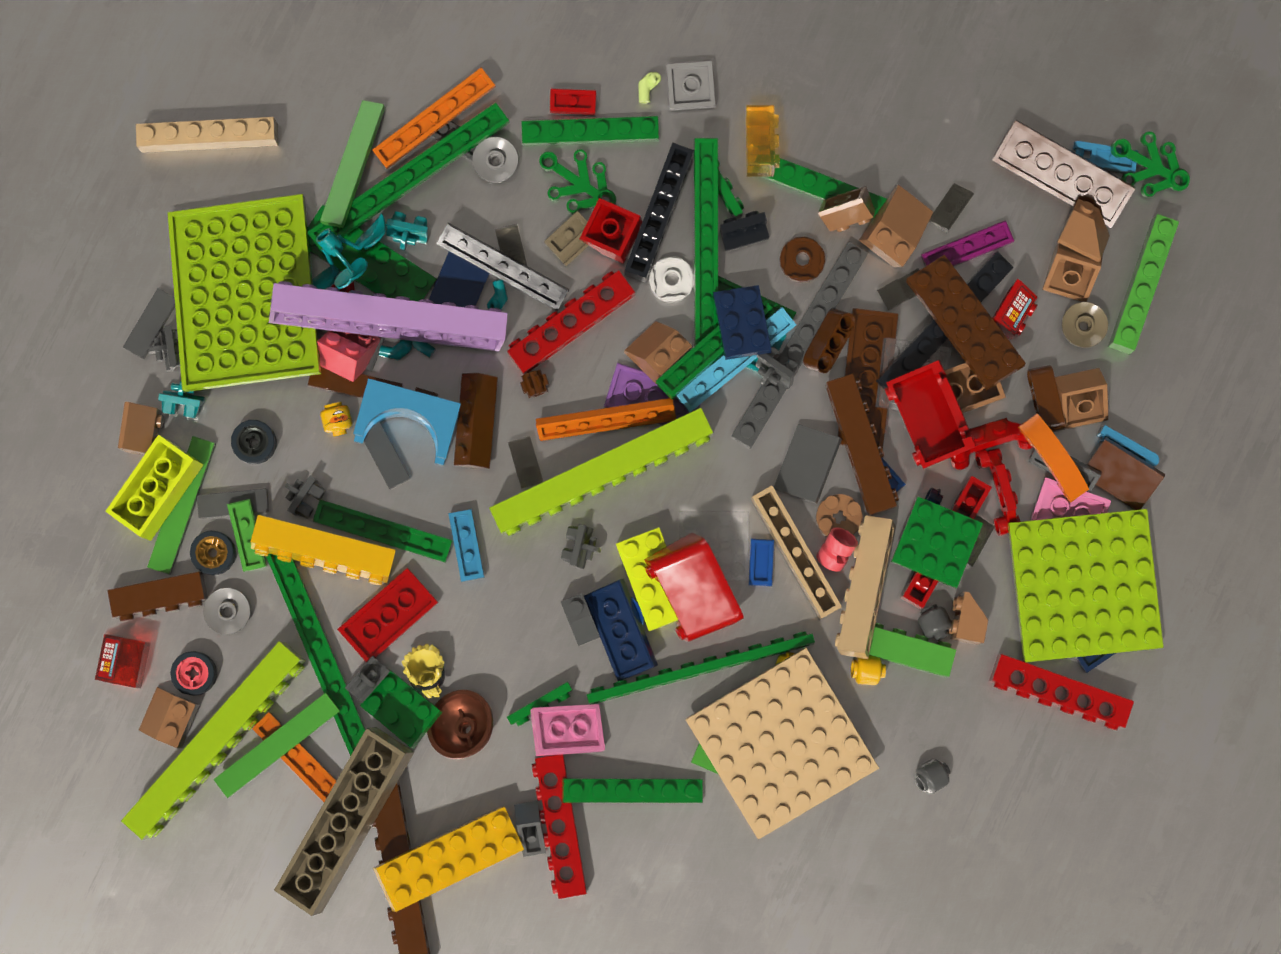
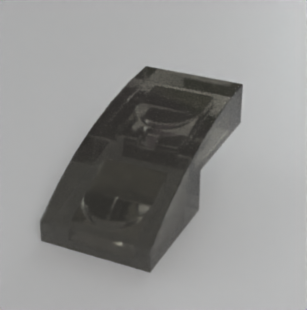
M517 224L495 229L500 251L527 266Z
M919 268L877 290L888 310L916 297L906 280L918 272Z
M530 436L508 442L521 489L542 483L543 478Z

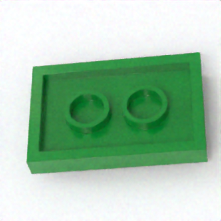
M391 670L360 705L412 749L416 747L442 714L441 710Z

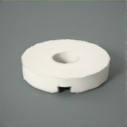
M669 256L660 259L652 267L649 284L657 298L664 302L675 303L685 299L691 293L694 287V273L691 266L683 261V259ZM668 274H675L679 280L675 285H668L665 278Z

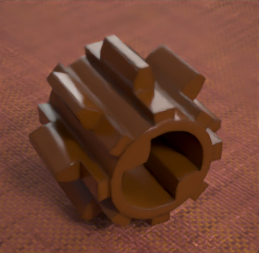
M535 370L521 376L523 381L520 384L523 393H527L529 398L548 392L547 386H549L546 374L542 375L541 370Z

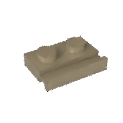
M578 211L544 241L546 246L560 259L565 267L589 246L579 239L587 224V220Z

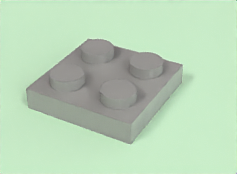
M712 61L667 64L670 111L715 108Z

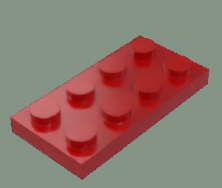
M406 568L337 630L367 663L372 656L377 658L439 602L409 568Z

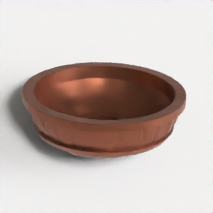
M470 690L453 691L443 696L434 705L442 711V714L427 731V735L432 747L438 753L451 759H463L476 754L488 743L493 730V714L488 702L478 693ZM471 726V730L466 733V729Z

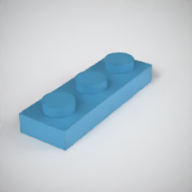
M472 509L448 513L461 582L485 578Z

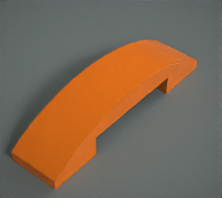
M1037 413L1018 426L1030 446L1035 448L1057 480L1058 487L1069 503L1089 490L1082 474L1066 449Z

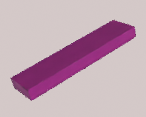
M1005 220L923 253L921 258L926 267L945 255L953 266H957L1014 242V238Z

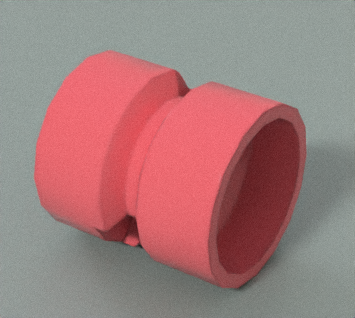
M839 527L833 528L828 534L825 543L819 549L816 555L817 560L825 568L839 572L843 570L848 562L849 556L852 555L858 545V541L849 531Z

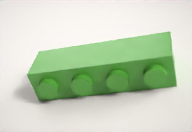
M875 624L869 655L940 676H950L956 654V649L951 648L952 644L938 641L937 644L928 642L929 638L916 634L915 638L906 636L907 632L904 630L893 628L891 632L884 630V625Z

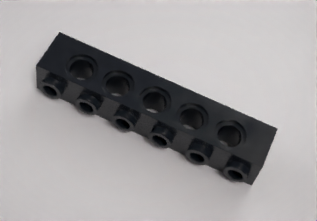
M672 142L624 272L626 276L645 283L647 282L693 159L694 150Z

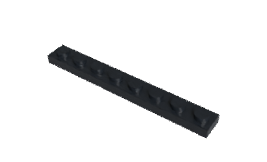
M997 251L966 284L978 300L982 302L1014 267ZM934 319L878 377L876 382L883 389L888 387L886 382L921 368L948 339Z

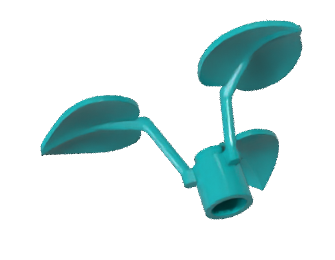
M382 214L357 239L355 244L344 239L340 234L336 236L330 229H325L317 236L316 242L322 247L321 251L325 254L330 267L312 279L316 289L325 290L333 284L338 289H343L366 271L368 263L364 258H358L350 265L342 256V242L357 250H361L363 247L365 249L372 247L386 232V222ZM330 255L333 257L337 256L347 267L339 275V270L334 266Z

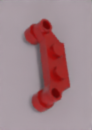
M1003 418L970 428L976 447L951 457V465L958 470L965 469L970 464L969 455L971 453L1013 440H1017V445L1021 449L1027 450L1033 448V446H1030L1019 430L1018 426L1021 424Z
M999 448L975 452L976 463L979 469L990 468L1003 516L994 518L996 533L998 536L1008 534V523L1021 522L1019 516L1016 515L1018 499L1015 491H1012L1010 486L1012 481L1010 471L1002 463V453Z

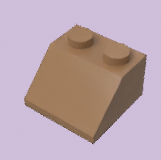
M864 186L823 200L818 213L830 232L834 230L841 232L850 228L852 224L858 223L863 225L870 222L871 218L874 217L875 209L868 189Z
M1057 242L1042 290L1081 302H1087L1101 269L1102 258L1098 263Z
M655 321L624 350V353L656 384V380L691 350L692 345L676 329Z
M1100 368L1055 377L1065 420V429L1108 420L1107 383Z
M125 402L118 448L127 453L145 455L158 436L159 428L163 427L164 415H161V410Z
M157 687L139 731L175 748H182L200 704Z

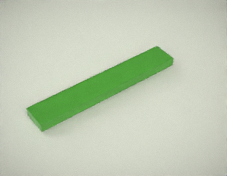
M362 100L320 219L322 224L344 228L385 111L384 104Z
M192 436L187 453L204 465L162 524L147 566L148 568L171 575L197 500V495L199 494L214 451L215 443Z
M324 693L213 780L227 798L231 797L338 714L340 709L330 696Z

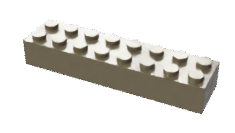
M377 727L367 728L274 891L311 916L322 913L412 758L414 751Z

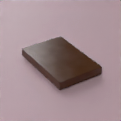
M1108 437L1103 440L1087 463V465L1102 472L1096 483L1097 486L1135 510L1142 509L1165 477V473Z

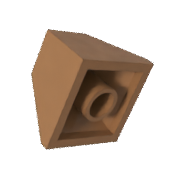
M1078 199L1058 239V243L1098 263L1102 258L1110 237L1099 208L1090 202Z

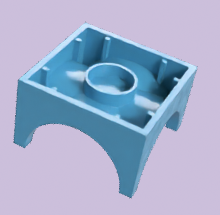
M368 378L353 432L355 435L354 442L363 444L368 432L377 423L393 417L409 418L421 424L429 432L435 445L436 455L434 463L443 466L461 403Z

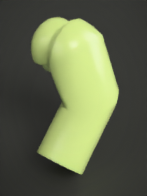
M650 72L639 81V103H650V91L661 81V75L658 72Z

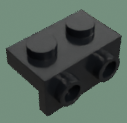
M749 212L745 214V218L738 220L736 217L728 218L723 221L724 224H721L719 229L726 251L769 239L765 212Z

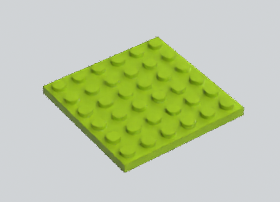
M1147 509L1008 523L1023 662L1164 648Z

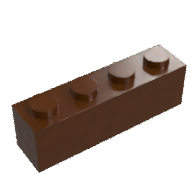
M462 373L459 400L461 405L458 412L454 465L472 469H490L498 381L496 376L482 373Z
M202 572L107 590L112 618H119L120 622L133 620V615L142 614L143 617L157 615L156 610L165 609L166 612L180 610L179 606L188 604L189 608L202 606V601H206L208 598Z

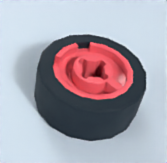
M197 651L185 652L178 656L172 664L170 671L171 681L175 688L183 694L191 696L202 695L215 684L217 678L216 665L204 653ZM195 669L196 672H199V675L192 678L190 671Z

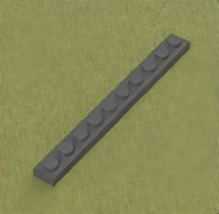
M848 242L782 351L779 363L784 365L788 359L793 360L798 364L799 370L803 363L804 355L824 318L830 310L837 307L867 257L868 252ZM771 382L767 386L762 385L731 437L751 449L787 388L780 383L777 386Z

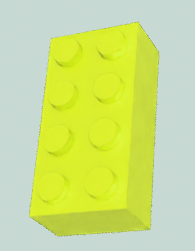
M158 435L105 512L138 536L151 541L204 464L170 440Z
M658 527L616 543L618 553L640 606L648 632L677 622L678 619L660 583L655 578L651 580L645 571L647 564L644 559L667 547L660 528Z

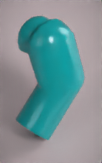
M500 279L492 282L495 293L487 303L488 309L497 308L501 310L508 300L504 281Z
M400 339V342L394 347L381 345L379 356L396 360L402 359L411 351L412 341Z
M412 341V346L429 358L436 351V348L428 343Z

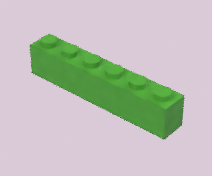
M1159 214L1151 220L1108 347L1127 354L1135 351L1179 221Z

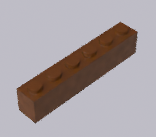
M850 374L826 382L825 387L868 516L895 508L897 506L896 502L899 501L898 494L895 488L891 489L889 480L892 479L888 466L884 467L881 459L884 457L883 449L880 444H876L874 438L877 435L876 428L873 422L869 423L867 414L870 413L866 400L862 401L859 392L862 391V386L859 379H855L854 375Z

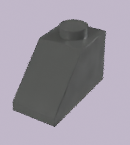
M583 593L561 601L578 646L600 638Z
M538 801L514 805L518 835L524 848L522 850L523 857L546 853Z

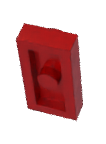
M551 89L550 113L595 115L596 90Z

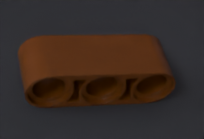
M832 309L827 313L804 355L803 362L806 368L820 373H827L832 369L855 327L856 320L853 314L838 309Z
M1047 365L1028 369L1027 377L1035 414L1037 413L1044 420L1052 432L1065 430V420L1052 366Z

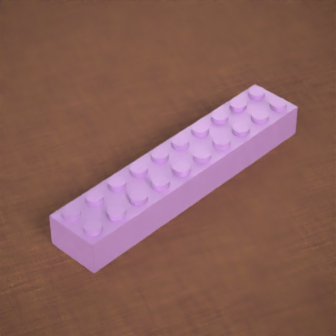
M280 281L278 284L274 283L269 315V323L498 352L505 341L508 313H504L497 308L480 310L479 307L474 305H467L465 308L456 307L454 303L433 304V301L421 299L419 302L409 301V298L398 296L396 299L386 298V295L380 293L370 296L363 295V292L351 290L349 293L339 292V289L333 287L323 290L316 289V286L304 284L302 287L292 286V283Z

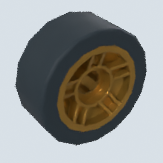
M212 530L203 532L191 544V562L196 569L205 574H223L235 562V544L230 537L221 532ZM213 548L217 551L215 557L208 555V552H211Z

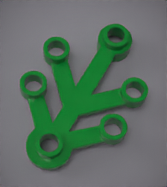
M1145 132L1140 137L1141 143L1147 147L1150 159L1132 150L1131 144L1126 139H1119L1111 144L1110 150L1114 157H1126L1147 168L1136 173H1126L1121 177L1122 180L1126 181V177L1130 176L1132 178L1130 184L1135 185L1136 182L1155 175L1166 178L1155 184L1146 183L1142 185L1141 194L1144 197L1154 196L1156 192L1171 188L1174 191H1182L1188 187L1190 176L1186 170L1179 167L1175 154L1176 147L1172 142H1166L1160 146V153L1163 156H1167L1170 169L1162 164L1156 145V135L1153 132ZM1146 135L1151 137L1150 143L1145 140ZM1117 145L1122 147L1121 153L1116 151ZM1166 145L1170 146V153L1165 151ZM1176 176H1179V177H1180V183H1179V184H1177V183L1175 182V177H1176ZM1147 186L1151 188L1150 194L1146 192Z
M579 149L574 153V161L577 163L580 177L559 164L557 156L553 152H544L540 156L539 163L544 171H554L573 184L560 188L556 186L549 188L548 198L551 201H558L561 197L586 193L592 197L580 201L576 199L569 200L566 205L569 213L574 214L581 209L595 207L598 199L607 197L610 203L616 205V195L613 191L607 189L605 178L606 166L602 162H596L592 167L593 174L597 177L598 189L590 185L586 164L587 153L584 150ZM582 153L585 158L578 160L576 158L577 154ZM547 159H551L553 164L546 166L544 162ZM601 166L604 170L601 173H597L595 168ZM556 190L559 192V195L552 197L550 193ZM576 203L578 207L576 210H571L569 205Z

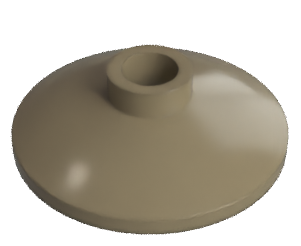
M1080 302L1072 305L1065 312L1062 319V330L1070 343L1077 347L1089 348L1097 345L1104 339L1108 330V320L1106 314L1099 306L1090 302ZM1081 322L1087 324L1086 330L1080 328Z

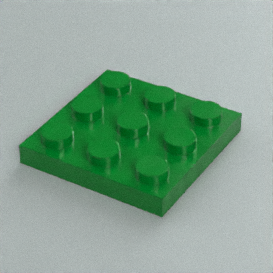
M917 497L891 562L956 589L983 523Z

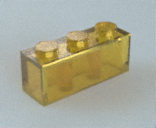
M774 105L746 106L747 177H774L775 168H779L780 157L779 154H775V148H779V134H775V128H778L779 116L774 114Z

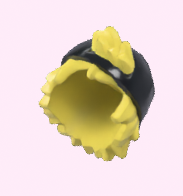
M429 644L424 646L418 645L417 648L413 647L412 652H408L404 656L405 659L402 660L405 668L403 673L407 675L411 686L418 692L423 693L428 698H432V696L440 697L442 692L440 687L445 680L444 661H442L440 650L433 644L430 646Z

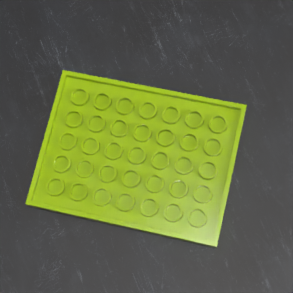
M298 194L167 212L182 390L189 392L321 374L317 329L269 323L274 283L278 284L280 281L292 283V286L300 287L304 284L313 285L304 195Z

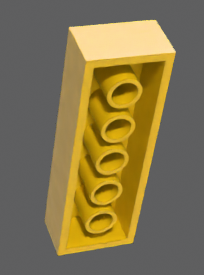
M261 515L257 516L250 541L251 549L255 550V554L261 556H268V554L277 555L278 560L291 562L292 559L301 561L300 565L308 568H314V565L323 567V571L336 574L337 571L344 572L348 578L359 580L360 577L367 578L369 583L375 585H382V582L387 583L396 551Z
M504 806L496 808L375 866L373 870L392 911L397 912L524 850Z

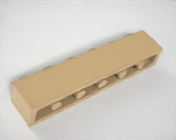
M274 117L136 124V144L142 153L278 146V124Z
M770 486L752 496L751 501L819 619L842 607L774 487Z
M865 515L864 523L861 522L859 525L858 535L861 538L860 543L854 550V558H856L855 567L851 566L849 580L852 581L850 589L847 588L845 592L846 610H842L840 616L842 629L841 633H837L835 646L838 647L837 649L841 655L864 659L869 658L896 527L893 519Z

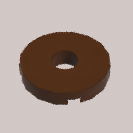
M796 237L782 248L779 258L780 267L784 275L790 280L799 283L810 282L816 279L823 271L825 253L814 239ZM799 254H805L809 258V262L804 266L799 265L796 262V257Z

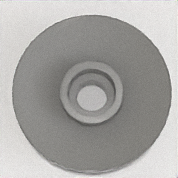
M490 137L476 146L472 157L473 167L482 179L493 183L502 182L510 178L516 171L518 154L515 147L508 140L501 137ZM496 157L500 162L498 165H493L491 160Z
M218 589L207 598L204 604V619L207 625L217 633H236L249 620V602L244 594L236 589ZM227 607L232 609L230 616H226L224 613Z

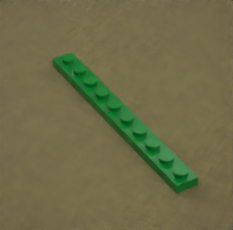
M494 103L354 199L344 228L319 223L308 231L309 236L321 251L322 247L316 242V238L322 231L330 229L336 236L338 234L342 237L346 236L509 124V119L498 104Z
M694 138L695 347L718 326L713 292H718V138Z
M268 554L266 558L323 693H327L340 709V712L334 716V719L351 756L366 730L350 692L345 689L347 684L294 560L285 562L278 560L277 555Z
M806 631L793 635L794 639L786 641L784 637L770 641L771 645L762 647L761 643L748 647L749 651L742 653L739 652V649L725 653L726 657L717 659V656L707 657L703 659L704 663L695 665L694 662L680 665L681 669L672 671V668L658 671L659 675L650 677L649 674L635 677L636 681L627 683V680L613 683L614 687L605 689L604 686L591 689L590 694H587L589 705L597 704L811 646L815 643L813 633L807 635Z

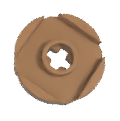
M844 494L828 496L819 505L816 512V523L825 537L828 536L831 529L836 527L843 528L854 535L858 532L859 525L863 519L860 505L853 498ZM841 511L846 519L837 524L833 514Z

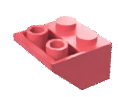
M328 331L317 341L320 366L354 382L365 371L380 342V338L377 336Z

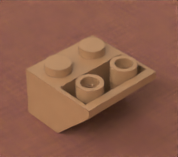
M962 592L957 597H954L952 611L956 612L954 619L951 620V629L948 631V634H951L950 639L976 645L983 644L988 619L970 592Z

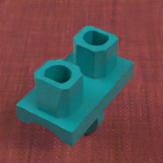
M395 211L392 218L387 219L386 236L393 237V241L399 242L401 250H406L407 244L414 246L416 242L427 244V218L417 216L413 224L407 223L406 215Z
M180 381V384H171V390L178 392L164 390L163 393H159L158 400L162 401V413L175 414L177 404L185 405L183 416L195 418L198 415L200 406L205 401L203 396L186 394H194L195 391L184 392L182 390V381Z

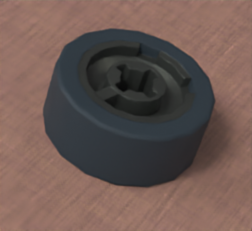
M247 420L240 423L234 429L231 436V447L234 454L248 464L266 462L273 456L276 449L277 439L274 431L266 423L259 420ZM256 438L259 444H255L252 447L250 440Z

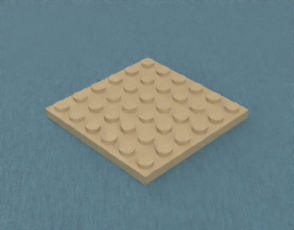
M807 647L686 718V722L758 840L879 769V766Z

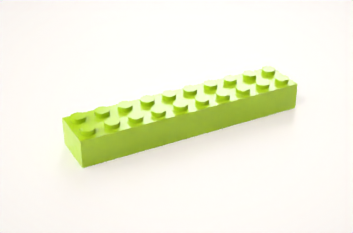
M699 408L489 507L500 532L511 536L521 531L520 526L526 523L532 526L541 522V516L547 513L553 516L562 512V506L568 503L574 506L583 502V496L591 493L592 496H596L604 492V486L612 483L613 487L625 482V477L632 473L636 477L646 472V467L653 463L657 467L667 462V457L674 453L676 457L685 454L689 450L688 447L693 444L699 447L708 443L713 431L702 408Z
M279 641L125 815L121 822L141 840L156 838L164 830V822L169 819L172 820L181 809L178 806L184 801L188 802L196 793L194 788L200 783L204 784L212 775L210 770L216 765L219 766L227 758L225 753L229 749L235 748L243 740L241 735L244 731H250L258 723V715L262 712L266 713L273 706V698L278 694L282 695L290 685L287 682L294 676L297 678L305 669L303 664L306 660L287 643Z

